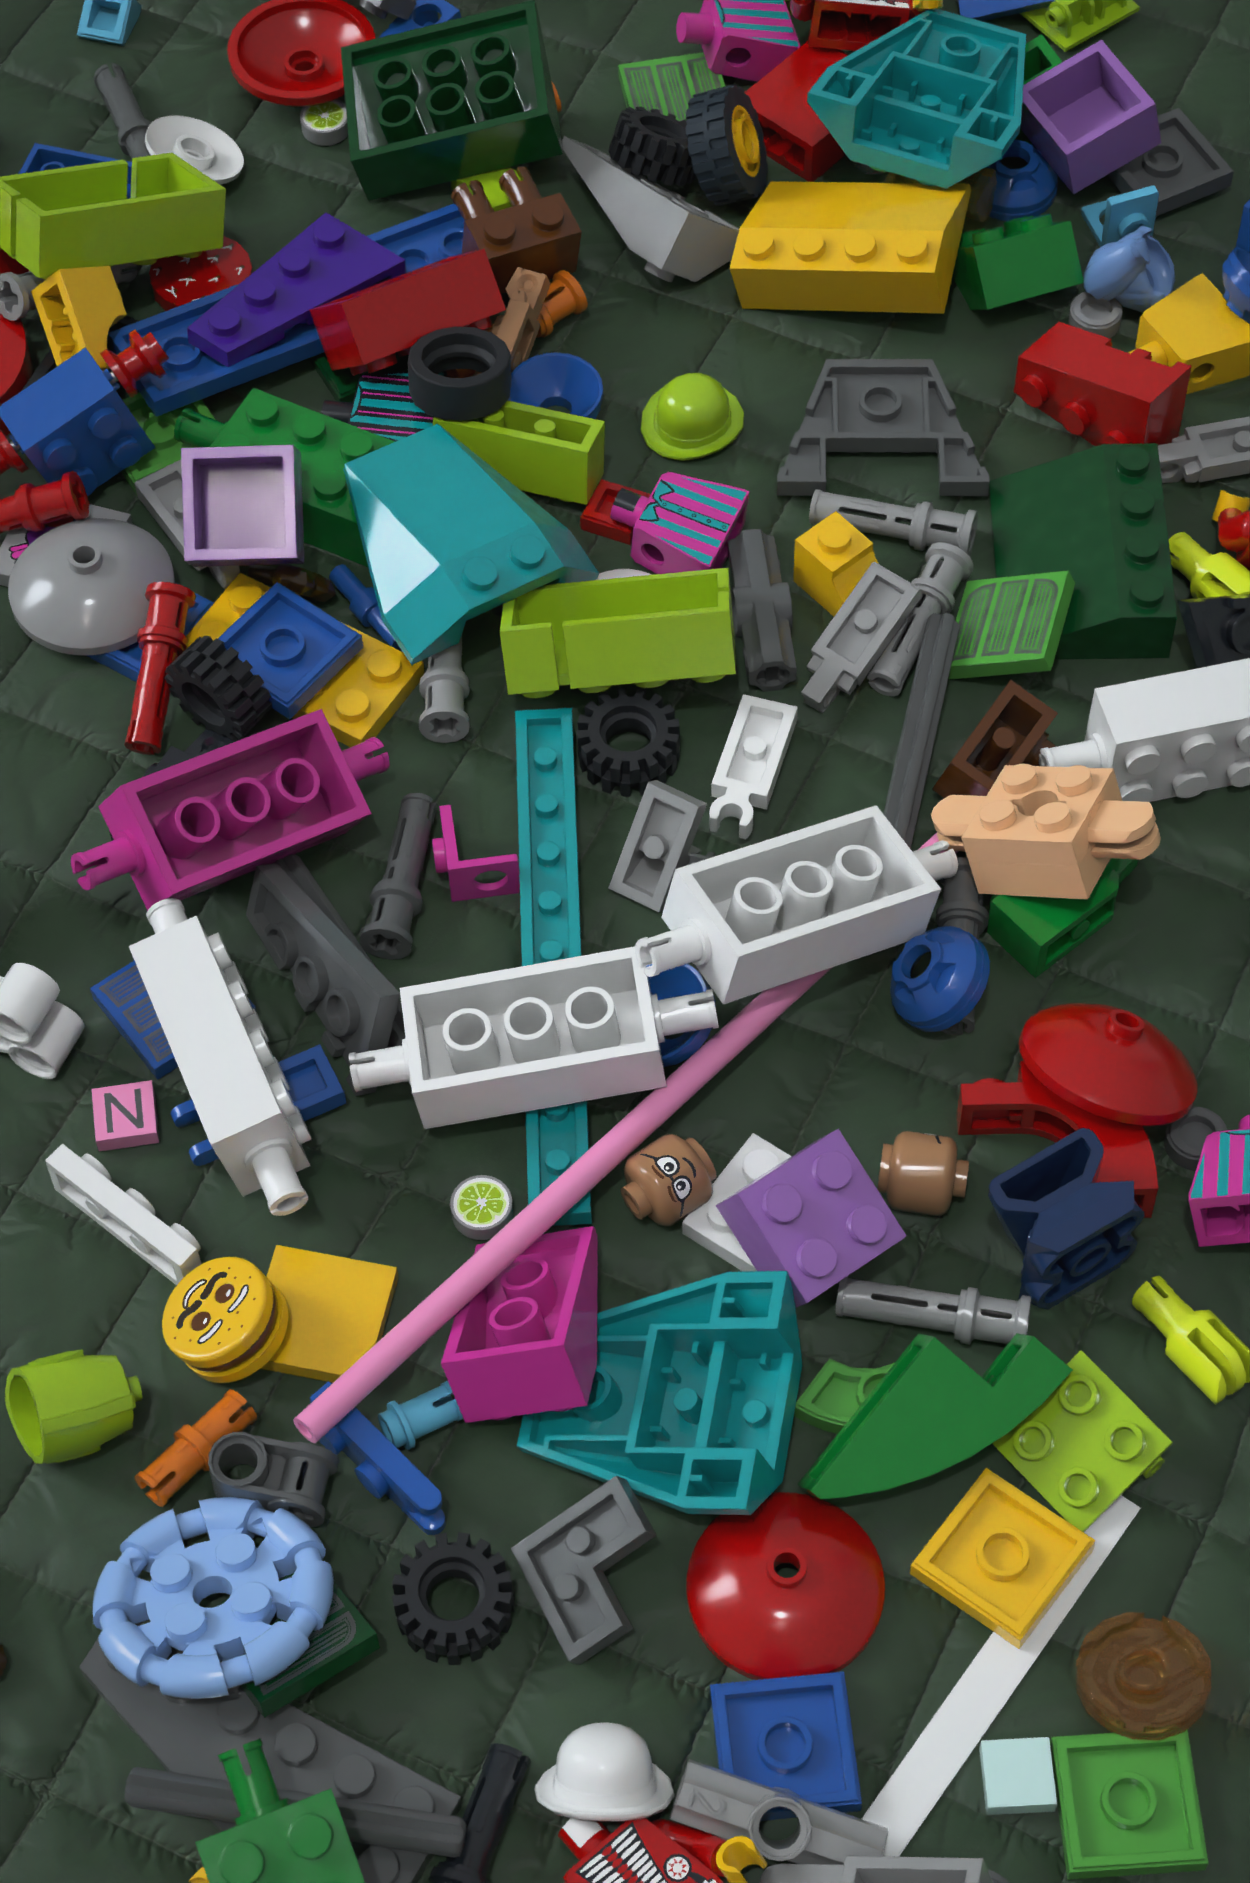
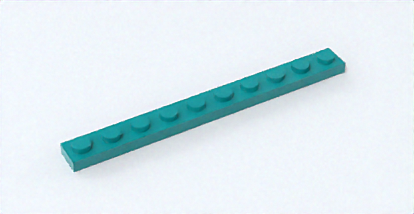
M572 708L515 711L522 966L582 956ZM587 1101L526 1111L528 1205L589 1150ZM591 1190L552 1226L592 1224Z

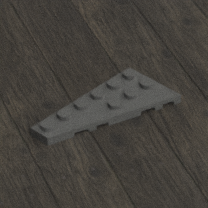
M98 1639L79 1666L84 1678L133 1733H136L168 1772L228 1781L222 1762L219 1761L217 1755L236 1748L245 1775L249 1776L252 1771L243 1745L261 1738L263 1742L262 1748L278 1789L318 1794L331 1788L335 1798L457 1816L462 1807L461 1796L290 1704L283 1706L264 1718L239 1685L227 1689L229 1695L215 1698L192 1699L162 1695L159 1686L151 1683L139 1686L122 1675L105 1656ZM171 1647L172 1652L167 1660L175 1654H182L183 1651ZM209 1819L220 1832L236 1826V1823ZM351 1842L365 1883H418L434 1855Z

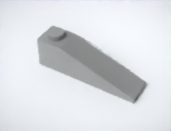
M563 137V151L628 248L647 260L644 268L646 271L668 282H672L675 275L696 282L732 260L739 233L738 227L710 211H703L684 201L685 197L647 180L645 175L637 176L631 173V168L623 169L618 165L619 161H613L606 153L569 137Z

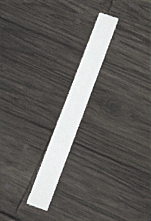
M1120 1496L1084 1532L1096 1540L1093 1552L1020 1649L995 1632L988 1638L862 1817L863 1820L888 1829L883 1856L899 1857L1139 1512L1141 1509L1139 1506Z

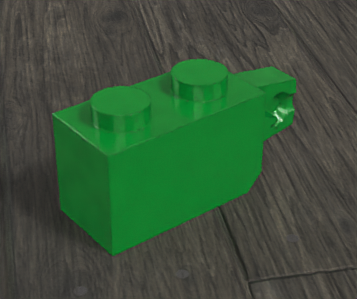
M1111 858L1088 900L993 894L989 903L990 913L987 933L1034 978H1037L1112 921L1119 884L1136 868L1139 860Z

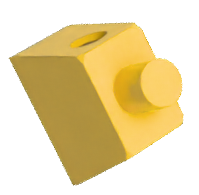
M1203 273L1155 303L1141 315L1135 345L1136 349L1140 348L1151 352V361L1172 367L1178 361L1192 366L1187 394L1250 375V324L1238 317L1226 305L1227 302L1221 292Z

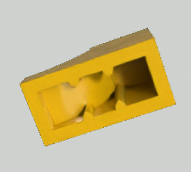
M110 266L58 269L31 291L56 365L59 366L86 347L102 371L109 369L100 353L107 349L109 328L127 315L121 293L117 288Z
M835 511L795 539L793 581L834 617L873 562L878 563L873 551L874 543Z

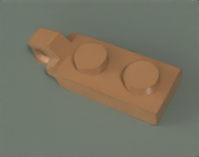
M517 267L506 287L510 300L504 316L499 315L496 318L491 332L505 342L511 353V373L517 366L526 361L530 355L540 328L537 319L550 287V281L546 274ZM476 371L474 376H477L482 372Z

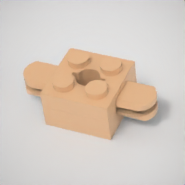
M1030 764L1005 765L987 796L950 795L939 801L931 813L938 840L949 843L948 849L944 851L953 848L954 851L966 852L978 894L1088 900L1111 858L1144 859L1159 847L1161 840L1151 803L1122 801L1114 768H1087L1082 765L1070 767L1032 766Z

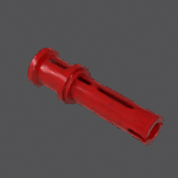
M74 471L66 472L62 475L61 480L36 487L32 483H26L16 489L14 495L0 499V534L23 527L28 531L38 532L44 530L47 523L72 516L77 521L86 519L89 515V502L81 478Z
M153 582L147 585L145 597L149 601L145 626L139 629L137 635L139 647L143 650L133 699L130 725L124 745L127 749L140 754L154 755V752L157 754L161 752L164 723L171 694L169 689L172 687L166 683L165 676L167 673L165 670L187 648L188 638L184 635L188 609L194 607L196 595L192 590L171 582Z

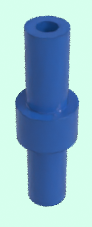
M345 564L336 566L331 571L329 580L350 602V611L365 627H373L389 646L400 650L401 648L382 621L374 588H366Z

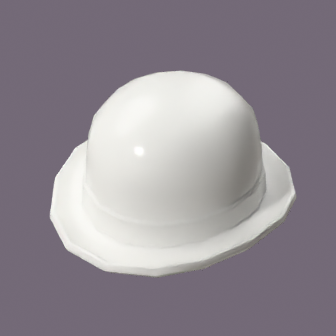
M608 1722L581 1726L566 1737L559 1749L557 1764L545 1771L535 1786L537 1802L554 1814L592 1821H630L648 1818L666 1809L675 1796L670 1778L656 1764L652 1763L646 1741L633 1729L621 1724Z

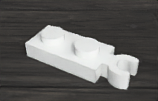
M743 694L711 783V797L717 799L712 803L709 810L710 831L717 832L720 822L726 817L733 816L740 819L739 838L746 839L749 837L753 830V807L767 810L797 723V706Z

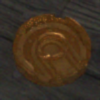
M1126 1612L1105 1619L1085 1636L1076 1661V1692L1087 1713L1107 1730L1133 1740H1162L1185 1732L1202 1716L1211 1693V1660L1199 1638L1179 1622L1162 1616L1161 1621L1153 1618H1144L1145 1613Z

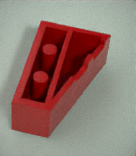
M1060 321L1018 356L1014 393L1020 396L1026 404L1038 408L1061 423L1067 431L1074 435H1079L1092 445L1148 443L1163 445L1172 443V439L1179 437L1192 366L1178 361L1175 365L1169 367L1151 361V352L1137 348L1131 354L1112 348L1110 338Z

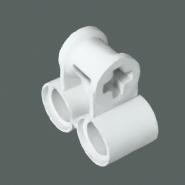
M15 963L11 966L5 977L0 976V1052L8 1053L16 1065L26 1072L43 1079H52L56 1077L82 1034L85 1025L77 1013L55 1001L60 989L52 977L32 965Z

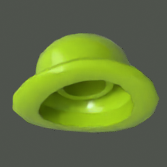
M687 373L675 377L650 397L642 412L640 431L647 446L662 457L682 461L698 459L722 450L737 438L744 426V411L737 398L723 388L722 384L715 378L702 373Z

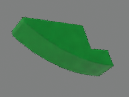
M1016 1333L981 1377L937 1338L918 1334L797 1485L806 1493L819 1499H832L884 1491L929 1477L970 1458L1009 1433L1042 1405L1073 1369L1034 1336Z

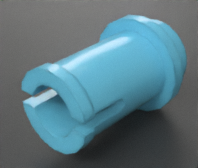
M443 1382L439 1387L400 1405L393 1400L387 1403L386 1411L378 1414V1421L384 1436L396 1448L404 1446L409 1450L415 1447V1439L454 1421L464 1419L456 1399L452 1400L451 1395H453L449 1382Z

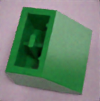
M1051 214L1036 217L1029 215L1003 222L1004 232L1003 227H997L988 230L981 228L962 233L952 276L970 310H988L1084 283L1071 221L1052 222Z

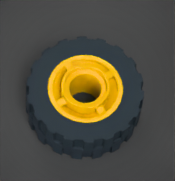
M735 84L694 94L693 98L689 100V107L686 110V136L688 139L689 155L693 163L692 167L697 175L701 189L706 193V197L709 201H713L714 205L723 206L757 198L764 192L763 188L766 187L767 151L762 126H760L758 114L752 105L750 97L744 93L742 87H737Z

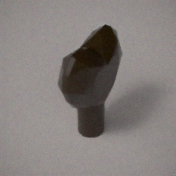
M275 564L249 566V577L268 586H273L278 582L305 600L326 602L336 594L330 580L318 573L287 564L279 566Z

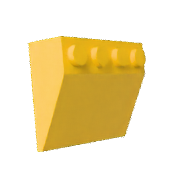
M771 181L739 229L729 268L742 309L944 314L970 199V184H954L945 189L921 183Z

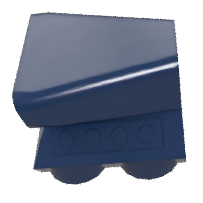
M1082 1128L998 1175L989 1185L988 1197L1004 1231L1024 1258L1021 1270L1022 1278L1019 1299L1022 1295L1031 1296V1304L1041 1309L1049 1310L1120 1268L1121 1264L1134 1252L1137 1246V1241L1131 1232L1142 1222L1144 1211L1134 1200V1181L1096 1182L1103 1159L1104 1148L1096 1134L1089 1129Z

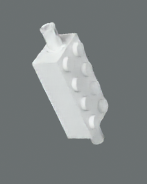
M1250 658L1094 689L1085 740L1053 748H1041L1039 765L1051 767L1082 765L1087 768H1114L1122 801L1153 802L1177 796L1180 798H1190L1207 790L1231 785L1235 787L1250 785Z
M875 805L677 868L674 871L661 917L671 931L637 940L635 953L640 968L646 967L644 970L646 976L653 977L659 975L660 972L692 962L724 1005L888 949L925 933L941 891L936 880L955 876L958 870L956 853L953 848L940 853L949 847V843L943 840L912 852L881 810Z
M176 898L161 900L153 904L146 913L148 922L153 927L155 934L130 945L129 948L212 1148L243 1197L262 1188L271 1214L283 1216L294 1213L301 1209L308 1201L307 1193L302 1188L296 1173L311 1166L302 1147L303 1143L312 1140L299 1109L297 1106H294L288 1092L290 1087L276 1057L272 1055L267 1044L269 1039L256 1010L252 1009L247 997L249 993L235 962L231 960L220 934L217 932L207 936L197 916L187 919L181 900Z
M635 946L400 988L406 1038L402 1039V1045L361 1053H349V1062L352 1064L349 1066L355 1091L358 1092L366 1088L409 1081L424 1129L667 1087L660 1043L665 1042L664 1036L712 1027L713 1029L719 1028L713 991L709 989L706 992L658 1000L657 994L651 995L649 978L644 974L646 967L640 968L636 958Z

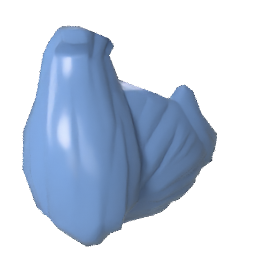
M1140 226L1136 231L1125 235L1118 242L1105 244L1095 250L1084 271V290L1086 293H1090L1096 300L1105 299L1110 301L1115 298L1122 306L1143 313L1173 292L1175 283L1174 264L1163 246L1152 236H1149L1152 228Z

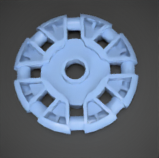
M218 1497L198 1500L200 1508L175 1515L172 1508L135 1530L120 1545L122 1555L117 1561H109L105 1565L94 1592L93 1624L96 1628L102 1630L98 1641L108 1660L122 1675L139 1686L151 1683L160 1687L162 1695L192 1699L229 1695L227 1689L254 1681L255 1686H258L288 1668L309 1648L308 1637L312 1631L323 1628L330 1611L334 1586L333 1569L329 1563L323 1561L326 1553L323 1543L311 1527L293 1513L283 1508H279L275 1512L265 1510L258 1500ZM205 1533L208 1534L209 1541L197 1543L187 1548L184 1547L183 1540ZM255 1535L264 1537L258 1548L255 1547L253 1541ZM143 1570L150 1572L152 1578L150 1582L138 1578ZM293 1574L291 1578L279 1581V1578ZM225 1593L230 1595L225 1603L217 1607L205 1608L199 1605L205 1597L211 1594ZM274 1615H276L278 1619L284 1620L275 1622L273 1625H269ZM146 1620L150 1621L149 1623L140 1626L135 1625ZM171 1647L183 1651L182 1654H175L167 1660L172 1652Z

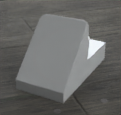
M658 780L648 782L608 888L654 911H663L675 869L689 865L691 853L701 854V849L693 846L692 842L707 803Z

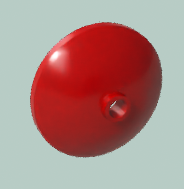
M271 0L248 12L234 27L229 37L227 48L229 66L237 82L245 90L258 98L283 106H315L333 101L345 95L341 47L373 40L376 37L374 29L366 16L357 8L342 0Z
M1060 1004L1032 1015L1026 1021L1019 1038V1050L1022 1059L1032 1074L1062 1099L1097 1116L1134 1125L1153 1126L1169 1124L1188 1114L1196 1099L1198 1084L1185 1055L1157 1027L1130 1011L1101 1004Z
M790 1492L772 1493L751 1515H719L705 1529L689 1561L686 1583L687 1604L694 1627L706 1647L727 1667L753 1680L834 1673L839 1672L854 1661L867 1647L876 1632L883 1612L885 1598L884 1571L878 1552L870 1537L842 1509L810 1495ZM787 1562L795 1565L799 1572L793 1577L784 1578L779 1576L774 1569L777 1565Z

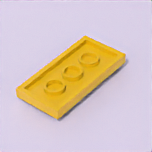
M239 573L186 635L188 638L187 648L199 637L210 636L213 641L216 638L218 639L271 587ZM345 624L362 635L363 648L292 718L296 719L322 709L336 740L352 747L365 742L366 739L376 737L419 684L425 672L422 661L411 665L402 651Z

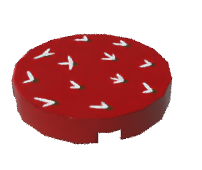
M223 236V248L202 251V255L198 257L169 256L157 258V262L151 265L149 275L156 302L165 311L240 284L253 273L247 251L237 241Z

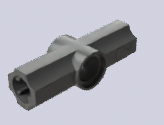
M761 529L743 530L736 538L728 540V558L733 583L731 599L735 635L742 639L743 657L745 659L746 676H748L749 685H755L762 691L782 690L786 684L796 680L797 673L791 638L793 617L789 585L787 582L782 583L780 561L777 555V545L775 544L774 536L763 533Z

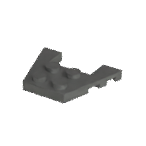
M826 359L806 406L804 420L799 431L795 432L790 444L789 455L785 465L781 466L778 472L777 496H813L815 489L826 492V452H936L938 458L939 496H988L990 481L985 466H980L974 454L975 445L969 433L963 431L956 417V406L933 359Z

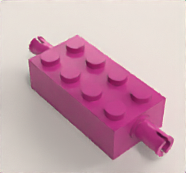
M319 709L119 786L98 806L114 840L87 851L73 854L71 857L73 874L89 869L86 871L87 875L78 878L77 882L84 890H90L95 888L96 885L130 873L147 911L153 904L164 899L176 898L183 900L256 870V866L274 863L276 860L283 859L290 854H296L348 832L372 814L357 781L377 773L386 772L390 764L389 755L385 752L370 758L373 756L374 751L384 747L383 743L376 737L366 739L363 743L341 751L322 709Z

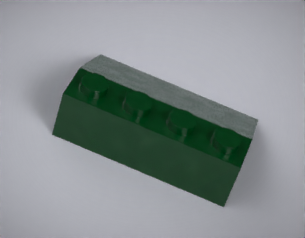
M535 0L341 47L350 161L368 201L563 154L559 116Z
M1158 443L1101 444L989 482L995 578L1069 571L1075 581L1055 659L1169 658L1177 621V611Z

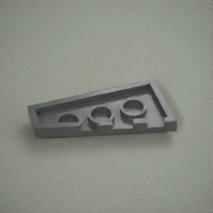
M277 863L256 866L246 916L278 969L291 970L296 990L294 995L304 1012L315 1010L327 1031H324L321 1040L332 1058L343 1056L349 1066L352 1065L349 1062V1053H361L387 1048L394 1018L399 1008L400 992ZM351 1072L346 1079L355 1096L373 1093L377 1090V1087H372L356 1092Z

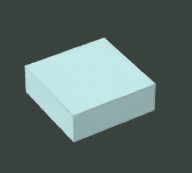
M1049 1737L981 1740L979 1750L986 1815L1055 1812L1057 1799Z

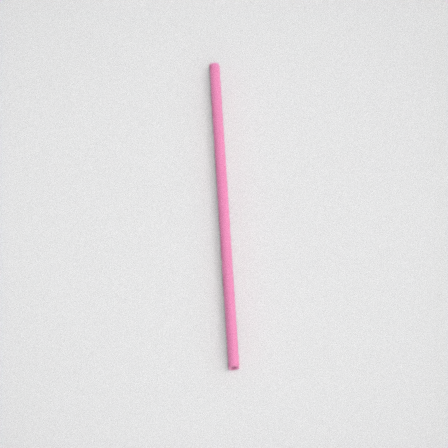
M937 832L919 849L938 842ZM832 968L762 991L666 1079L667 1087L657 1088L652 1091L293 1419L299 1432L310 1442L317 1443Z

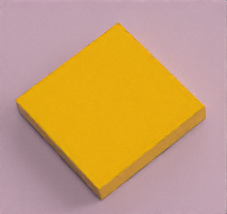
M276 1245L266 1277L283 1294L288 1305L289 1320L285 1337L279 1349L261 1369L332 1383L335 1382L382 1339L399 1278L397 1267Z
M985 1468L910 1565V1575L1020 1649L1093 1552L1096 1540L988 1468Z

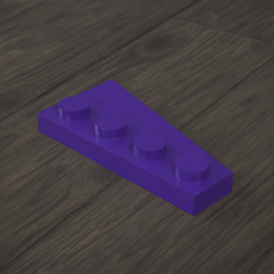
M325 212L188 326V343L223 365L230 367L284 339V331L292 326L302 323L313 324L310 309L366 289L385 278L389 280L405 274L406 260Z

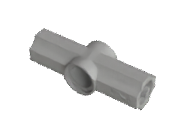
M691 1759L688 1760L670 1814L671 1820L725 1839H731L735 1836L748 1837L766 1858L776 1861L787 1860L796 1864L844 1865L846 1856H883L888 1834L886 1827L800 1798L798 1794L788 1788H771ZM778 1806L787 1807L798 1817V1825L794 1833L783 1840H771L764 1836L759 1829V1823L763 1814L770 1808Z

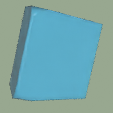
M84 0L77 36L79 38L125 46L140 16L142 6L137 0Z

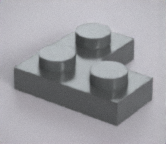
M619 1476L613 1477L511 1548L568 1661L581 1665L633 1629L604 1571L657 1536L628 1481Z

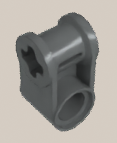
M232 1432L222 1436L214 1443L209 1452L208 1465L216 1498L236 1497L258 1500L265 1510L275 1512L277 1509L283 1508L298 1516L310 1527H317L323 1524L326 1510L321 1504L328 1478L336 1474L340 1460L332 1451L315 1444L286 1442L251 1435L246 1432ZM239 1464H247L255 1468V1471L249 1477L241 1480L225 1476V1473L231 1467Z

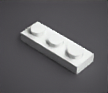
M62 1143L45 1160L57 1192L175 1285L190 1271L201 1265L198 1253L201 1250V1246L196 1238L180 1224L174 1223L169 1227L155 1216L156 1211L151 1203L133 1188H129L126 1192L121 1190L111 1182V1175L96 1158L87 1153L79 1157Z

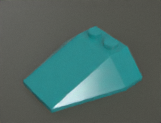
M928 9L829 66L809 90L807 102L850 160L868 165L876 171L892 172L915 179L923 185L939 186L947 189L1000 160L1020 133L1026 34L944 10Z
M435 424L344 464L343 471L381 618L411 665L458 644L465 623L471 618L543 585L596 580L599 576L598 570L567 527L439 424Z
M788 1271L725 1272L598 1312L597 1366L587 1406L574 1407L562 1412L546 1411L523 1415L517 1447L521 1452L604 1483L615 1476H619L628 1481L634 1494L687 1514L751 1515L783 1482L803 1365L794 1292Z

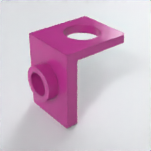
M451 805L439 806L443 837L432 839L436 873L448 872L452 902L520 893L517 854L459 861ZM487 871H500L506 874L503 879L493 883H480L474 880L477 875Z

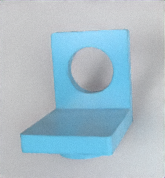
M1153 185L1112 196L1105 201L1083 206L1081 215L1100 247L1111 242H1118L1125 235L1136 231L1140 226L1152 228L1149 236H1153L1159 192ZM1105 214L1104 225H1102L1099 219Z

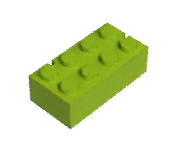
M174 153L132 158L130 199H127L128 163L123 159L1 176L0 248L9 257L30 270L34 276L44 280L58 269L110 266L112 268L114 265L126 263L151 265L157 262V258L169 256L198 257L202 255V251L223 248L226 188Z
M719 568L549 584L503 603L500 639L508 695L522 694L528 698H543L559 690L561 685H570V689L578 688L585 693H598L608 690L612 685L635 683L642 688H653L666 684L668 680L692 678L696 682L708 683L718 681L725 675L736 674L735 629L729 569Z

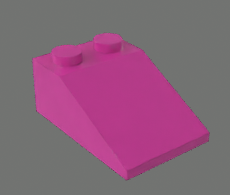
M594 1226L541 1235L455 1315L441 1365L465 1423L490 1419L505 1420L518 1415L546 1411L562 1412L574 1407L587 1406L597 1366L598 1235ZM486 1243L477 1244L474 1254Z

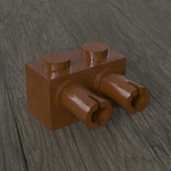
M523 166L517 167L520 181L513 169L506 171L499 180V186L512 207L494 211L481 182L478 180L470 181L469 186L473 194L470 193L465 182L458 185L451 194L453 203L457 206L464 219L462 254L485 249L500 294L507 292L506 287L517 267L546 274L548 279H552L554 274L560 270L573 273L577 269L582 234L580 227L561 192L542 198L529 169Z
M1010 680L950 762L932 790L943 798L950 795L987 796L1005 765L1030 764L1032 766H1040V749L1057 747L1047 739L1049 734L1045 731L1058 713Z

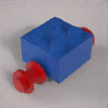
M134 329L129 333L130 346L119 354H115L108 349L102 351L100 355L112 370L111 373L108 369L102 371L85 347L0 406V417L11 432L9 437L12 441L9 440L0 428V475L10 468L21 473L29 469L17 451L19 449L22 455L26 454L47 483L61 480L62 475L66 472H76L81 478L88 496L97 487L125 468L134 465L142 456L153 450L155 446L116 392L120 388L117 384V381H119L130 398H133L138 394L136 382L148 373L158 378L166 375L161 364L169 360V358L152 333L149 332L144 337H141L137 330Z

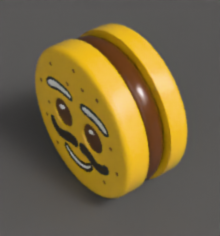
M231 1256L215 1258L194 1268L176 1285L164 1308L162 1332L170 1350L185 1362L197 1376L213 1383L235 1382L257 1372L277 1352L288 1327V1305L281 1291L250 1261Z

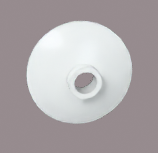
M186 116L161 117L154 120L148 126L145 134V144L150 155L174 153L218 184H225L235 180L240 175L244 165L243 154L235 141L219 128L199 119Z

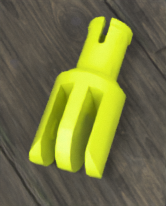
M1185 532L1176 533L1169 538V549L1174 554V556L1170 554L1171 566L1191 581V596L1194 598L1250 594V571L1228 553L1219 552L1212 555Z
M1161 1276L1152 1277L1151 1283L1156 1289L1148 1281L1138 1288L1132 1298V1305L1167 1338L1165 1354L1215 1405L1221 1402L1226 1395L1234 1394L1242 1389L1245 1383L1250 1382V1349L1212 1311H1194L1174 1292Z

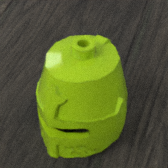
M83 1349L38 1358L26 1365L11 1368L7 1376L5 1388V1404L11 1423L26 1453L36 1464L63 1462L101 1450L100 1445L133 1428V1408L136 1407L135 1402L142 1400V1390L138 1377L132 1376L127 1378L117 1356L84 1355Z

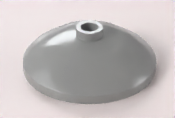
M83 519L60 525L44 533L22 552L11 571L8 597L15 620L20 628L35 642L60 653L97 655L113 652L137 642L138 631L145 626L149 601L145 597L147 585L153 582L175 583V575L167 551L146 530L134 524L115 519Z

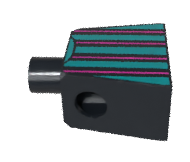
M443 371L438 375L447 377V371ZM408 372L365 373L359 377L353 403L325 400L321 414L395 442L433 426L434 416L428 415L414 404L409 393Z

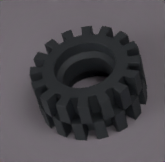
M627 107L625 111H621L608 150L613 161H619L618 165L623 169L631 168V173L634 175L648 176L647 180L653 182L660 179L665 185H672L675 182L679 186H684L686 182L691 184L696 177L688 151L686 120L678 121L675 115L670 113L667 116L662 115L660 110L651 108L650 112L644 107H636V110L632 107Z
M210 636L199 637L166 668V683L172 686L169 689L172 696L180 698L181 702L178 705L184 712L189 710L192 713V720L198 726L202 723L207 730L216 732L218 735L236 742L241 740L270 712L272 703L268 700L271 698L269 690L261 687L264 681L260 675L252 674L250 670L253 666L247 660L242 662L238 659L239 652L232 647L226 650L224 642L217 638L213 641Z
M621 687L617 688V698L611 699L609 693L605 691L598 695L599 706L590 701L585 706V715L580 714L577 722L579 766L582 773L587 771V780L593 785L601 780L602 791L609 794L612 793L615 786H620L621 796L631 797L630 787H638L640 795H643L648 782L658 780L666 784V774L674 775L677 770V761L680 758V725L678 718L675 719L673 707L670 704L663 707V697L656 693L650 700H646V689L637 687L635 696H627V688ZM635 732L648 737L650 744L637 751L625 752L613 749L607 744V740L619 733Z
M447 1532L436 1534L437 1545L429 1548L425 1540L414 1545L416 1556L412 1559L405 1554L399 1563L401 1574L394 1573L392 1582L394 1595L392 1600L397 1624L401 1635L406 1634L408 1645L416 1653L423 1648L427 1660L437 1663L439 1656L445 1655L449 1665H460V1655L469 1653L471 1661L474 1662L483 1658L481 1648L488 1645L492 1651L501 1644L500 1632L503 1631L508 1634L511 1627V1612H514V1595L510 1571H506L505 1560L499 1551L492 1555L490 1543L480 1538L475 1546L471 1544L470 1534L458 1532L457 1542H448ZM449 1577L467 1579L475 1585L479 1592V1601L475 1609L466 1617L458 1620L442 1619L435 1615L428 1606V1596L432 1588L441 1580Z

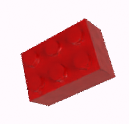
M483 248L444 258L309 311L331 370L349 368L353 376L366 371L368 373L375 372L398 363L395 353L398 354V357L409 355L410 348L420 337L435 330L454 326L475 327L481 330L492 326L489 316L505 311L506 308L486 251Z

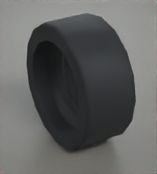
M454 326L438 329L418 339L409 352L408 378L411 398L414 404L425 413L444 420L467 421L483 418L499 410L510 397L511 353L505 342L491 332L475 327ZM453 369H472L482 372L477 376L466 378H449L438 375L443 371Z

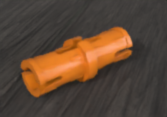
M229 1389L224 1394V1397L194 1425L184 1424L174 1433L175 1442L147 1468L134 1476L140 1489H144L147 1485L151 1488L145 1495L153 1503L163 1507L169 1502L168 1499L201 1469L209 1471V1452L214 1443L229 1433L242 1432L248 1425H252L257 1420V1414L252 1407H248L245 1411L241 1409L248 1401L235 1390Z

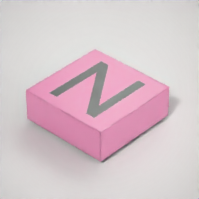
M152 1080L91 1089L95 1140L99 1152L160 1143L155 1090Z

